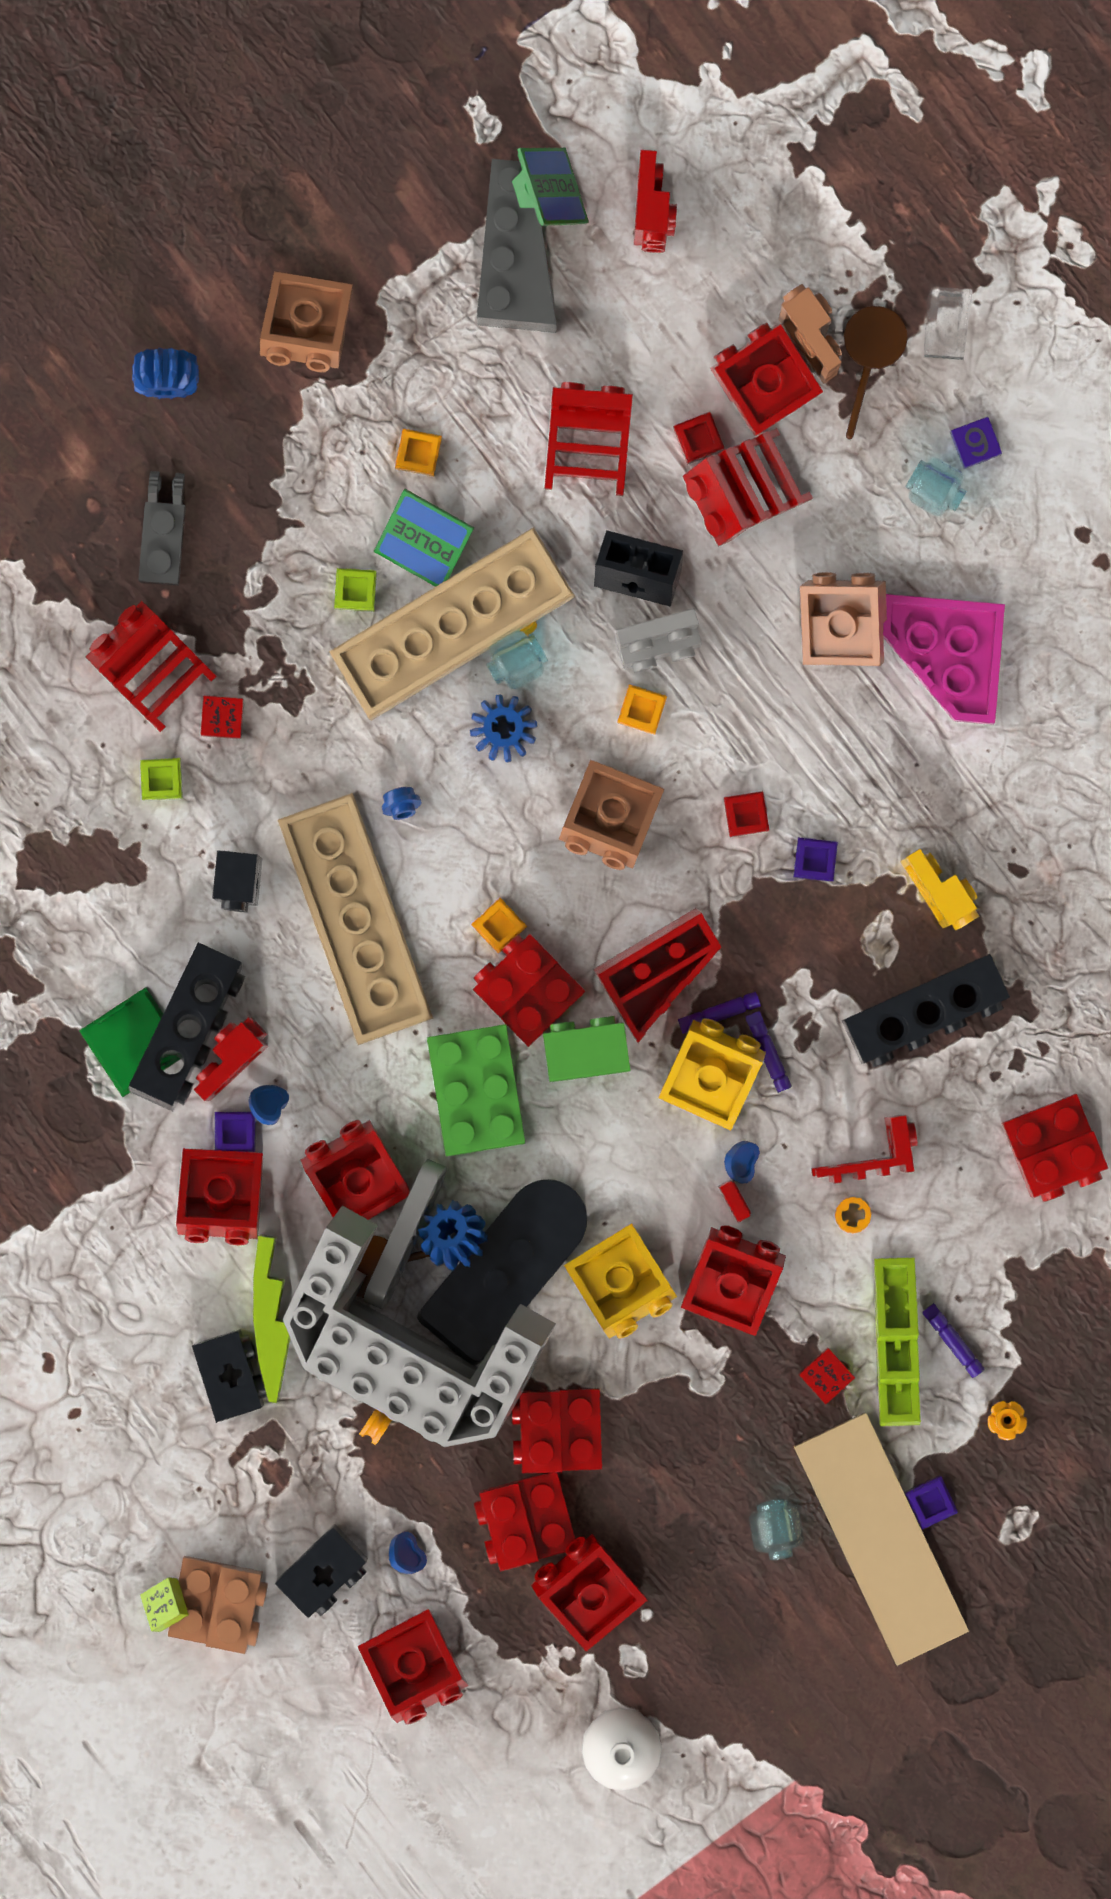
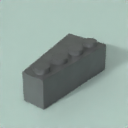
M492 159L477 325L556 333L557 325L542 226L538 221L534 208H520L512 183L513 179L522 171L520 161Z

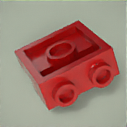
M641 150L634 245L642 246L641 250L644 252L663 253L666 248L667 236H674L677 204H669L670 192L662 191L664 163H656L657 151Z
M767 322L747 335L751 342L737 350L735 345L732 344L715 355L714 358L717 364L710 368L729 400L736 405L754 436L759 435L823 393V390L781 324L775 325L772 328Z
M518 934L502 949L506 957L496 967L489 962L473 977L478 984L472 990L529 1047L586 991L531 934L525 939Z
M248 1017L238 1026L230 1022L214 1037L218 1044L212 1050L223 1062L220 1065L217 1062H211L196 1076L200 1084L193 1090L204 1101H211L268 1047L263 1041L268 1034L252 1017Z
M1077 1094L1001 1123L1032 1198L1041 1196L1043 1202L1055 1199L1066 1194L1063 1186L1078 1181L1080 1187L1090 1185L1102 1180L1100 1172L1109 1169Z
M360 1120L346 1124L340 1130L341 1136L328 1144L325 1140L313 1143L305 1150L306 1156L300 1159L304 1171L332 1217L344 1206L369 1220L406 1199L411 1191L370 1120L363 1124Z
M183 1148L176 1218L178 1235H185L184 1239L191 1243H206L209 1240V1236L225 1237L226 1243L236 1246L247 1245L249 1239H258L263 1153Z
M724 1225L720 1227V1230L711 1227L683 1298L681 1308L756 1336L784 1268L786 1255L781 1254L779 1246L773 1242L759 1240L755 1244L742 1239L743 1234L734 1227Z
M600 1389L523 1390L520 1400L517 1401L512 1410V1423L521 1424V1440H513L514 1465L522 1464V1473L602 1469Z
M558 1472L543 1473L481 1490L479 1492L481 1501L474 1502L479 1525L487 1524L491 1540L484 1541L490 1565L498 1563L500 1572L564 1553L567 1546L575 1539Z
M593 1534L587 1539L584 1537L574 1539L566 1548L565 1552L567 1555L556 1565L553 1563L543 1565L536 1572L534 1577L536 1581L531 1585L541 1602L586 1652L648 1601L641 1590L627 1576L616 1560Z
M429 1609L357 1646L391 1718L397 1723L404 1720L405 1724L409 1725L420 1721L427 1715L425 1710L427 1707L437 1702H440L441 1706L456 1702L463 1696L461 1690L468 1686L453 1652L448 1647Z

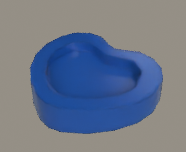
M259 1086L250 1093L248 1100L249 1108L259 1122L265 1125H274L280 1119L281 1110L288 1104L289 1094L279 1086Z
M741 1141L735 1144L726 1154L724 1160L725 1169L733 1181L744 1184L750 1182L754 1177L755 1163L760 1154L757 1144Z
M404 1531L395 1535L391 1540L389 1561L395 1570L404 1574H414L426 1566V1554L417 1546L416 1538L412 1533Z

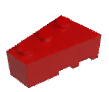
M695 908L593 970L631 1035L639 1043L653 1023L671 1006L673 1000L693 981L720 950L721 945L702 913Z

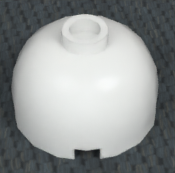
M616 1708L604 1711L598 1718L592 1721L584 1733L582 1755L585 1767L594 1780L607 1788L624 1791L639 1787L653 1776L660 1764L662 1746L658 1730L648 1718L636 1710Z

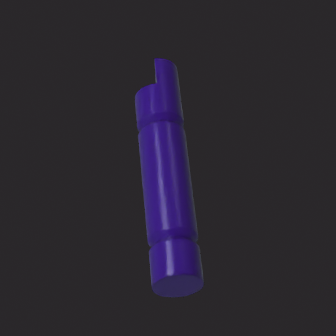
M755 991L744 995L743 998L738 997L707 1008L702 1013L696 1012L677 1020L682 1034L688 1032L693 1020L701 1023L702 1019L707 1018L719 1022L744 1013L747 1009L752 1010L761 1005Z
M760 1011L746 1016L745 1018L753 1037L761 1044L760 1050L766 1052L764 1063L771 1079H774L773 1084L777 1093L791 1088L790 1080L785 1075L786 1071L771 1036L768 1035V1029Z
M934 1303L922 1311V1314L935 1331H938L939 1336L962 1366H965L966 1371L972 1378H975L985 1370L980 1361L975 1359V1355L953 1326L948 1324V1320Z

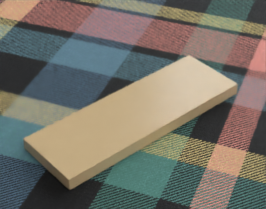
M533 527L329 652L367 717L372 721L573 599L575 595Z
M353 793L278 819L357 1044L361 1045L433 1019Z
M864 1412L794 1445L793 1447L895 1664L898 1666L969 1632L867 1413Z

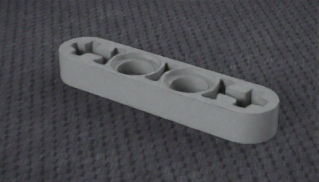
M430 1159L424 1162L367 1286L364 1302L382 1310L389 1303L419 1237L418 1229L423 1228L426 1222L424 1214L429 1215L447 1172L446 1166Z

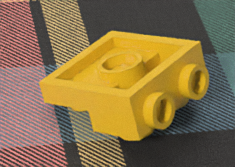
M921 849L900 861L942 929L952 925L957 930L979 917L976 911L977 907L973 903L978 897L966 878L959 880L955 874L941 882L938 875L943 873L942 869L930 852L924 855Z
M704 1018L701 1023L693 1020L658 1098L731 1131L762 1066L766 1052L760 1050L761 1044L750 1036L739 1035L738 1039L723 1033L724 1027L714 1020Z
M632 1223L564 1265L609 1339L615 1335L618 1339L631 1335L638 1328L637 1321L648 1314L653 1318L665 1314L673 1305L671 1300L677 1297Z

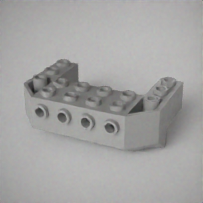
M342 1206L325 1228L283 1317V1322L303 1369L315 1375L322 1382L332 1384L350 1394L353 1399L368 1404L384 1413L389 1419L404 1424L420 1433L425 1439L436 1442L443 1447L496 1437L535 1369L534 1366L556 1323L520 1304L504 1328L496 1346L493 1345L479 1367L470 1364L461 1357L355 1299L367 1276L358 1271L357 1268L378 1225Z

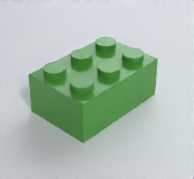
M615 1016L590 1019V1027L575 1029L574 1021L551 1024V1033L543 1034L549 1083L631 1071L624 1023L616 1024Z
M507 1025L427 1037L446 1157L526 1144Z

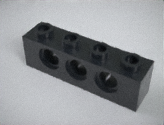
M199 942L197 943L129 1084V1092L174 1112L177 1103L185 1105L194 1086V1083L188 1080L195 1067L203 1068L211 1051V1047L206 1045L212 1031L220 1032L228 1015V1011L223 1010V1007L229 995L237 997L246 976L240 974L242 962ZM203 984H210L217 989L218 995L210 1002H202L195 996L196 989ZM185 1020H194L200 1025L201 1030L197 1036L185 1038L178 1032L179 1025ZM171 1055L179 1057L184 1063L183 1068L176 1074L164 1072L160 1065L165 1057Z
M987 954L841 1021L861 1064L870 1061L874 1068L894 1059L892 1051L904 1045H907L909 1051H912L932 1042L929 1034L943 1028L947 1035L967 1026L965 1018L980 1012L982 1018H985L1003 1010L1002 1001L1010 998L991 954ZM959 985H967L974 993V1000L967 1008L959 1007L954 1002L953 993ZM923 1001L932 1002L937 1008V1018L931 1024H924L917 1017V1008ZM889 1017L896 1019L901 1025V1034L894 1041L886 1040L880 1032L881 1023Z

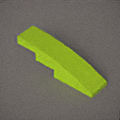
M261 1234L258 1236L253 1276V1322L258 1362L268 1402L277 1403L280 1397L290 1343V1336L282 1319H278L285 1279L269 1277L277 1237Z
M915 1258L874 1259L880 1426L920 1425L919 1329Z

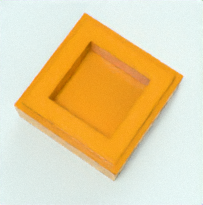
M403 429L395 469L434 477L442 436Z
M629 684L617 723L655 735L667 696Z
M501 898L471 924L498 954L513 938L527 928V925Z

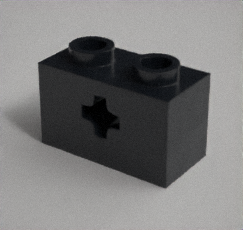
M606 530L595 564L594 587L671 607L682 571L683 550Z
M217 850L212 899L221 902V908L227 911L248 912V905L258 906L263 858L258 854Z
M241 1329L192 1345L216 1423L261 1409L264 1406L262 1398L267 1397L262 1374L255 1375L250 1361L256 1358L250 1335L243 1337ZM231 1363L233 1369H241L242 1375L237 1378V1385L234 1386L230 1379L224 1380L222 1378V1374L227 1371V1364Z
M334 1524L276 1580L275 1585L307 1618L315 1612L321 1617L337 1602L338 1599L333 1594L341 1586L346 1584L350 1589L366 1574L367 1571L362 1566L367 1562L368 1558ZM319 1565L324 1569L330 1565L334 1569L331 1574L333 1581L329 1582L327 1579H324L319 1583L315 1579L318 1573L316 1566Z

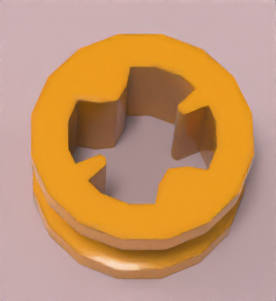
M846 1198L836 1208V1223L847 1233H859L870 1223V1207L861 1198ZM849 1204L859 1205L858 1211L864 1210L865 1218L858 1220L856 1227L848 1226L849 1220H842L841 1214L849 1210Z
M375 1409L359 1435L362 1437L369 1435L372 1438L371 1443L376 1445L392 1420L384 1413Z

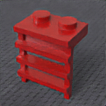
M575 382L561 383V388L553 387L545 490H552L553 476L617 481L616 496H624L633 394H625V388L618 386H601V391L585 390L584 384ZM558 428L621 434L620 447L557 442ZM556 452L619 457L618 471L556 466L555 454Z
M777 428L766 431L753 439L743 441L737 446L727 448L719 454L705 458L682 476L689 496L696 502L704 518L705 527L710 535L714 537L718 547L732 541L748 528L813 499L810 491L801 495L773 441V439L780 436ZM754 447H760L787 502H782ZM741 454L769 510L764 512L736 455Z
M141 601L137 606L132 605L120 615L118 619L119 624L109 634L104 633L96 638L89 648L91 652L85 657L161 732L166 726L158 717L202 673L211 682L217 676ZM171 641L177 649L131 692L125 685ZM187 657L193 665L147 708L141 701Z
M906 1115L884 1117L890 1157L811 1168L812 1176L817 1178L828 1176L829 1182L835 1184L842 1182L841 1174L852 1173L853 1179L862 1180L866 1179L865 1171L876 1169V1174L879 1176L890 1175L889 1167L899 1166L901 1172H915L911 1147L918 1146L914 1122H907Z

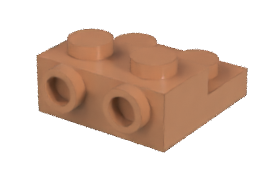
M274 271L260 337V356H266L270 363L278 366L288 365L290 361L306 363L307 368L315 372H326L330 367L339 368L353 284Z
M801 284L783 297L785 301L781 304L782 308L778 320L822 383L825 384L837 375L842 363L839 359L842 351L831 335L824 337L832 321L829 317L832 309L821 293L814 295L809 287L805 288Z
M821 572L813 574L812 580H807L800 586L803 665L881 666L884 663L883 623L887 620L886 581H875L874 573H855L851 575V580H836V573Z
M590 760L562 828L559 840L566 842L565 847L572 853L586 855L589 851L602 856L603 863L610 868L623 870L627 866L633 869L664 789Z
M184 1556L178 1582L189 1615L169 1627L168 1637L206 1644V1647L245 1654L248 1645L256 1646L260 1622H255L253 1619L256 1606L263 1607L266 1598L268 1583L261 1582L263 1571Z

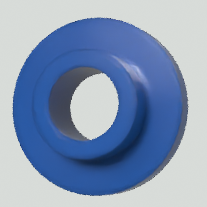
M400 787L383 795L384 804L382 805V811L384 815L392 816L394 820H402L413 816L416 813L415 809L422 802L420 796L415 794L412 787Z

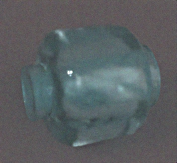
M932 457L927 462L920 460L905 488L910 490L908 494L909 501L936 517L942 516L948 508L955 512L967 492L961 488L964 481L963 473L937 457Z
M518 630L490 647L489 652L492 661L488 662L486 666L497 685L504 681L510 689L517 690L541 677L544 673L543 664L548 659L533 633L527 636L523 631Z
M787 1499L771 1500L756 1504L757 1510L753 1511L749 1516L754 1549L760 1553H768L769 1560L792 1557V1549L799 1547L804 1542L799 1509L794 1505H788Z

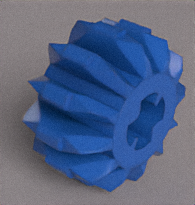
M160 347L154 350L146 349L143 352H139L134 356V364L132 365L134 390L146 397H158V399L184 398L192 395L197 391V383L199 382L197 356L188 353L184 349H162Z
M501 694L496 695L497 708L494 710L486 700L481 702L482 709L488 714L486 717L478 713L472 714V720L482 724L483 727L471 729L470 736H485L483 740L478 742L476 749L478 752H481L489 745L493 746L488 757L491 761H495L499 750H504L505 762H511L512 755L510 749L515 748L517 753L524 757L526 750L519 742L522 740L528 744H534L536 741L533 735L525 733L524 730L537 728V721H522L523 718L531 713L532 709L527 705L517 713L515 709L519 698L516 696L511 698L509 707H504L503 696ZM502 718L506 719L508 725H515V731H509L510 737L506 739H501L500 733L492 731L493 725L498 726L497 720Z
M452 1200L447 1210L442 1204H436L438 1214L434 1217L424 1214V1220L429 1226L418 1229L419 1236L424 1240L421 1244L422 1251L426 1255H430V1260L436 1266L440 1267L445 1263L449 1270L454 1271L458 1262L461 1261L464 1266L470 1267L469 1257L472 1254L482 1256V1250L478 1244L488 1241V1235L483 1231V1228L486 1226L485 1220L480 1215H476V1210L468 1204L462 1207L458 1201ZM455 1232L456 1236L451 1238L450 1235Z

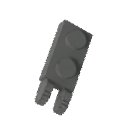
M150 471L148 502H145L138 581L140 583L179 586L186 506L183 505L185 474L175 473V478H173L172 482L173 504L159 503V491L162 484L160 472Z

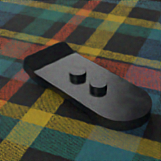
M550 1179L534 1181L524 1186L485 1231L488 1235V1241L478 1244L482 1250V1256L472 1254L469 1257L470 1267L464 1266L461 1261L459 1262L455 1270L449 1274L420 1309L417 1315L418 1321L464 1360L475 1366L480 1364L491 1347L495 1346L504 1328L519 1305L522 1304L527 1307L583 1239L587 1227V1212L578 1193L569 1185Z

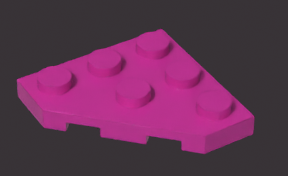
M886 594L887 620L883 623V638L953 721L994 725L1005 604Z

